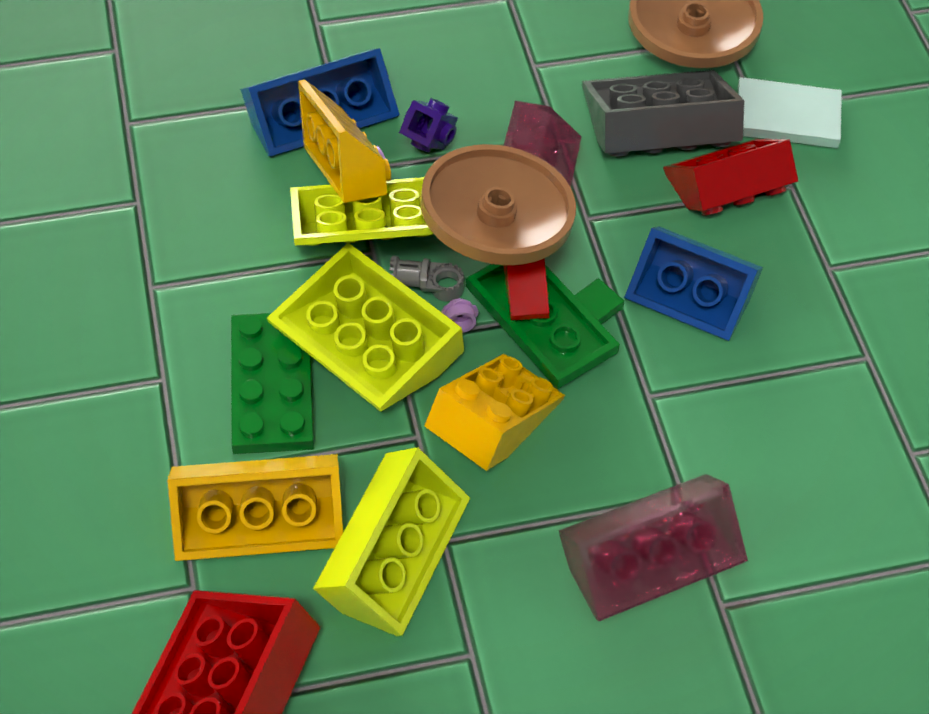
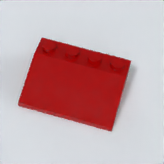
M194 590L132 714H282L321 627L294 598Z

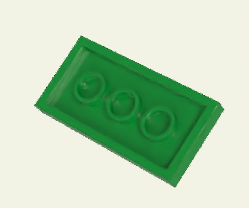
M490 264L466 277V288L556 389L561 388L616 355L619 351L620 344L546 265L549 318L511 320L503 265Z
M271 313L231 315L233 454L314 450L311 357L267 321V317Z

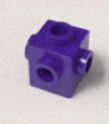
M430 98L428 103L412 100L399 133L412 139L411 145L423 151L430 152L431 148L444 150L446 145H449L455 137L457 130L455 124L459 117L448 112L450 106L436 99Z

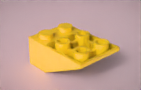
M502 354L439 388L424 426L485 471H488L508 458L562 402L565 395L555 389L551 382L536 376L523 367L522 363L516 358Z

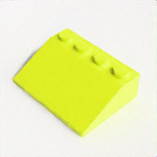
M424 177L386 181V196L347 203L341 200L331 184L291 187L295 246H316L322 243H353L359 240H389L395 237H426L432 235V231L423 218L420 206Z
M349 242L267 317V321L380 412L438 378L464 352L462 327Z

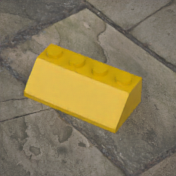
M298 81L304 148L341 200L347 203L386 196V181L391 180V169L388 160L379 154L376 145L370 143L366 133L361 132L357 127L356 121L351 119L342 107L308 81Z
M338 454L171 467L167 481L175 561L330 549L336 547L343 534Z

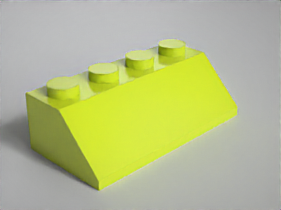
M418 447L386 453L313 589L340 613L392 635L403 636L470 497Z

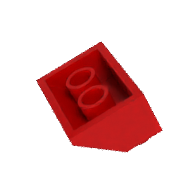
M754 139L663 167L665 175L686 208L701 211L702 215L723 211L722 205L733 202L734 205H743L755 201L754 195L765 192V195L785 192V185L798 182L790 139Z

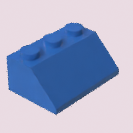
M653 227L650 230L624 298L729 341L751 299L763 267L663 227Z

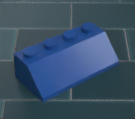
M380 48L367 50L240 89L251 124L268 157L304 146L298 85L300 80L308 81L342 107L348 116L356 121L358 128L400 116Z

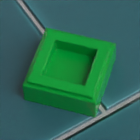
M599 278L574 295L601 324L621 311L625 302Z

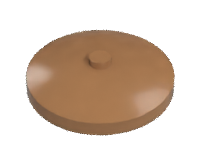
M630 0L628 19L631 31L637 41L655 56L680 66L712 68L733 63L744 57L754 48L762 29L763 10L759 0Z
M472 145L443 155L427 171L420 196L423 218L432 233L441 242L466 257L496 265H521L550 256L567 241L576 216V201L573 191L566 179L553 166L531 153L503 145Z

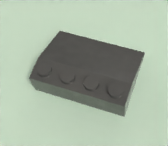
M715 70L582 81V88L597 142L603 151L609 155L625 156L629 154V151L642 150L646 153H659L663 151V148L670 147L692 150L697 148V145L703 144L726 147L731 145V142L743 141L744 99Z

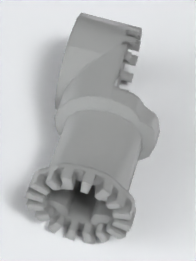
M399 256L391 257L389 271H393V273L390 274L407 287H420L421 291L432 292L435 298L445 302L458 299L464 292V273L461 267L458 268L456 264L452 266L450 262L449 264L431 262L428 258H424L422 261L400 260ZM449 277L455 279L457 284L445 288L438 285L437 282L442 278Z

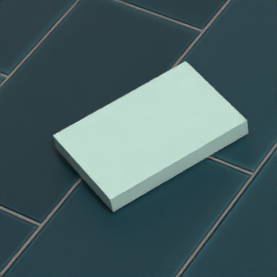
M739 78L737 93L744 99L743 136L763 139H790V142L831 148L839 147L841 141L842 90Z

